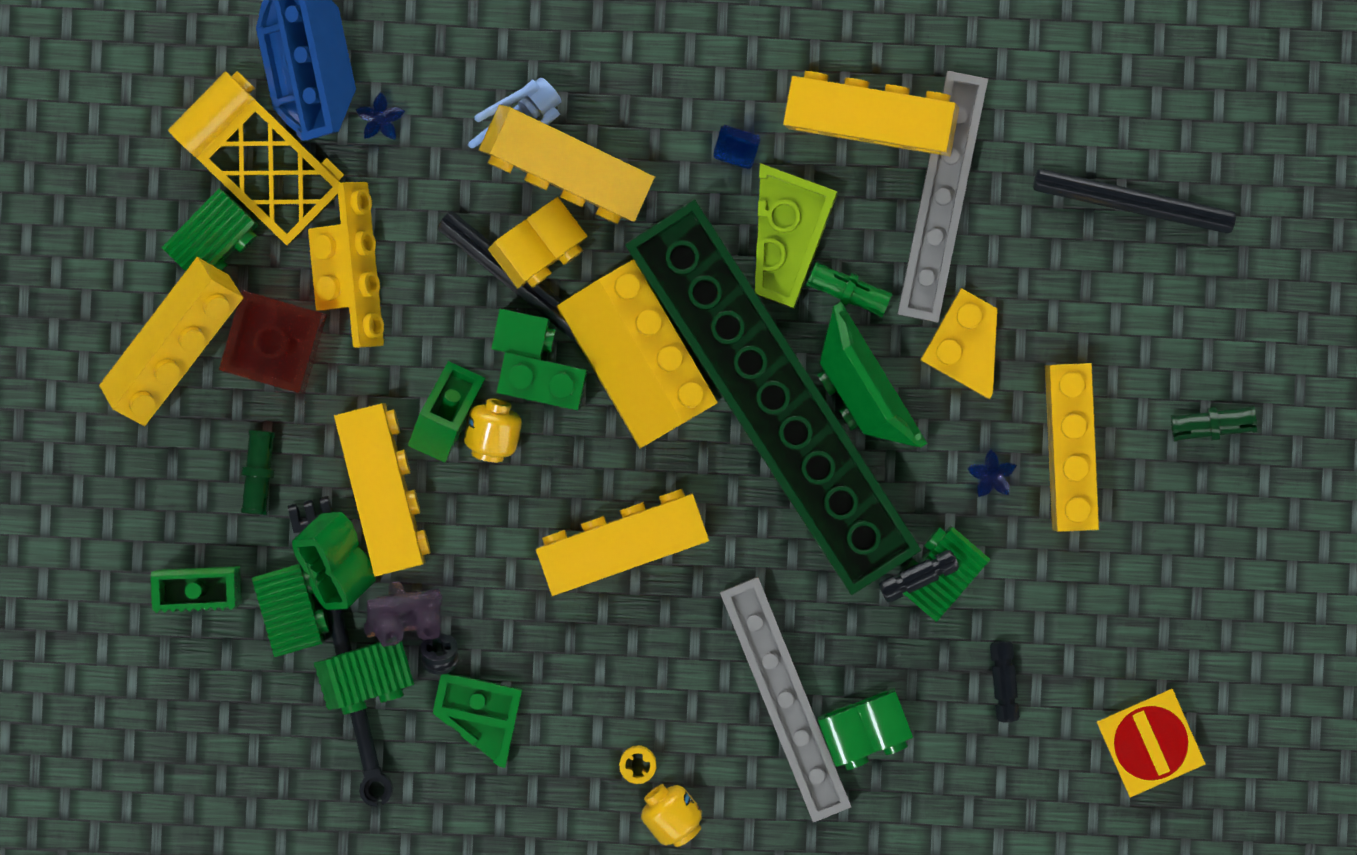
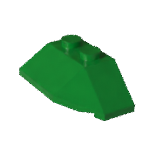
M842 302L834 305L831 310L819 360V365L823 371L817 374L829 396L836 392L844 404V407L838 411L851 431L858 427L861 434L919 448L928 444L844 305Z

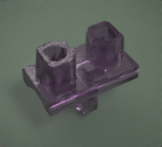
M401 582L390 583L389 595L367 600V621L364 624L367 638L376 636L383 647L397 645L403 640L405 631L416 630L418 637L423 640L437 638L441 627L442 595L440 590L405 592Z

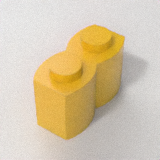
M557 197L497 239L488 250L517 289L527 282L533 288L552 274L548 268L558 260L565 265L583 252L580 244L588 236L559 197Z

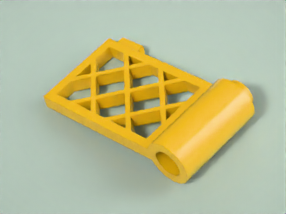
M224 71L168 131L288 246L338 194L337 184L341 183L339 180L344 174L328 158L320 163L250 94L255 87L242 74L236 71L231 76L228 72ZM256 112L268 123V141L244 142V123ZM239 129V142H227ZM273 129L285 141H273ZM222 146H239V171H222L210 158ZM244 146H268L269 171H245ZM273 146H291L298 153V170L274 171ZM303 158L315 170H303ZM227 175H239L240 187ZM245 175H269V200H252L245 193ZM274 175H298L299 199L274 200ZM303 175H321L332 188L321 199H304ZM257 204H269L270 217ZM274 204H299V222L288 233L275 222ZM304 204H316L304 216Z

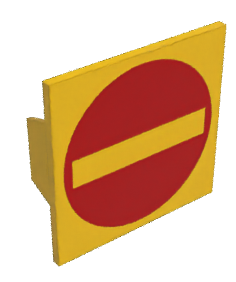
M1169 689L1096 721L1130 798L1206 765L1173 689Z

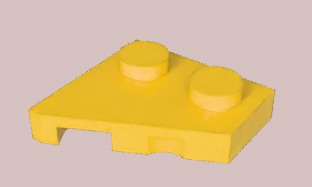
M961 288L920 361L985 398L990 399L993 395L997 308Z

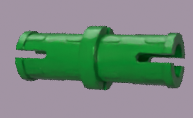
M817 261L806 284L808 287L840 299L839 302H842L845 306L850 303L868 310L879 317H883L892 296L891 292L876 288L859 280V276L851 273L849 276Z

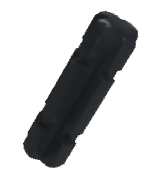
M946 550L935 555L936 559L932 561L927 559L900 572V576L897 578L891 576L881 581L879 588L885 600L893 602L903 597L902 593L906 591L910 594L939 580L938 576L942 574L947 576L956 572L959 569V564L954 553L951 550Z
M1010 641L994 642L990 645L991 660L995 661V665L992 666L994 695L995 699L998 700V704L995 705L996 717L999 722H1014L1019 720L1020 715L1019 705L1015 703V698H1018L1015 665L1011 664V659H1014L1013 644Z

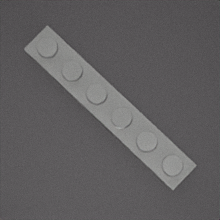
M953 71L946 72L942 93L951 95L950 102L956 103L959 107L951 156L930 153L897 315L939 322L988 83L987 78Z
M755 577L721 591V597L813 823L851 808L759 578Z

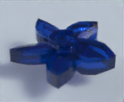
M382 92L374 99V108L364 106L355 109L360 118L370 121L364 129V139L374 137L381 130L383 135L396 140V129L391 122L400 119L405 110L398 107L387 109L388 102Z
M990 448L985 456V466L974 464L967 468L975 478L980 479L977 485L978 497L989 494L993 487L999 493L1009 495V484L1003 477L1011 475L1017 465L1009 462L999 465L997 455Z

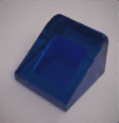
M727 125L721 126L713 156L715 159L751 169L761 138L758 135Z

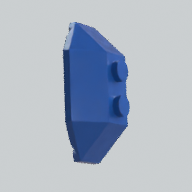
M263 0L256 31L273 109L289 127L297 132L296 135L302 141L339 132L356 91L339 8L332 0Z

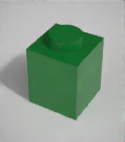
M499 309L491 349L542 360L543 352L551 353L556 329L549 328L550 319Z

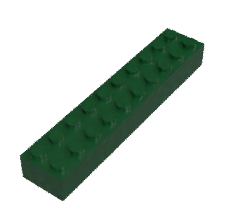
M694 199L626 243L625 247L851 596L922 551L696 200Z

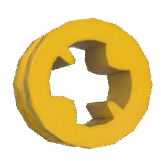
M641 745L626 749L619 763L620 772L624 779L634 784H643L649 781L655 774L657 765L653 752ZM633 754H643V761L650 762L649 770H642L643 775H633V768L626 767L627 759H634Z

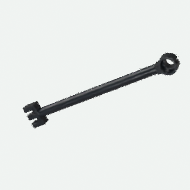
M329 496L321 497L320 507L322 512L333 513ZM313 500L304 501L307 516L304 519L300 518L297 504L288 505L293 533L302 532L319 516L316 514ZM326 610L336 655L352 651L343 610ZM365 708L350 713L364 775L359 792L360 797L366 804L377 807L379 797L373 795L370 791L372 782H381L385 787L384 794L380 797L382 805L390 800L394 787L390 778L383 774L381 767H379Z

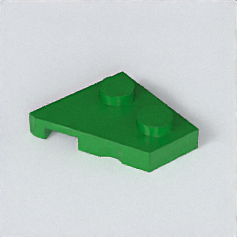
M451 673L441 674L433 714L446 725L451 726L460 733V736L471 745H475L497 766L505 768L523 689Z

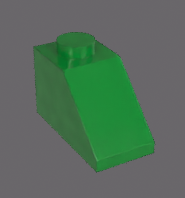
M448 361L418 416L408 446L446 463L483 386L485 377Z

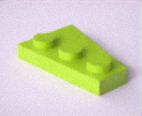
M760 163L755 293L758 296L795 309L838 192Z

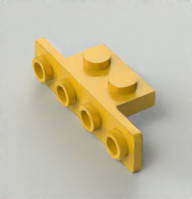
M341 182L337 184L341 224L308 229L316 311L349 308L353 347L383 346L384 322L381 317L380 281L377 276L376 240L373 235L372 199L369 194V186L367 182Z

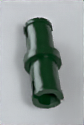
M1254 406L1217 411L1216 407L1207 408L1205 413L1171 415L1174 442L1210 437L1212 441L1220 440V435L1257 432Z
M249 430L246 467H242L241 476H245L241 513L267 515L269 480L274 478L275 471L271 470L275 433Z

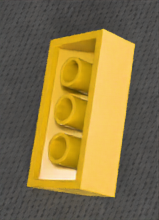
M634 259L556 306L569 325L577 343L639 449L718 403Z

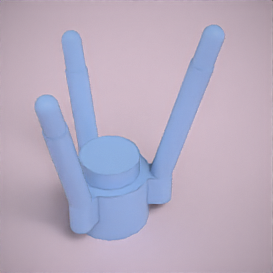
M540 77L536 81L532 79L522 89L476 114L475 121L481 122L493 116L499 104L509 107L518 102V105L513 109L524 112L534 119L540 117L542 118L540 122L549 125L560 115L555 107L561 103V98L544 78ZM489 126L468 143L470 148H475L482 143Z

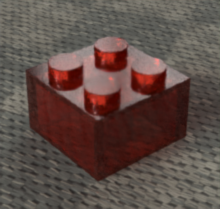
M242 290L241 295L243 299L237 306L219 370L305 394L327 314Z

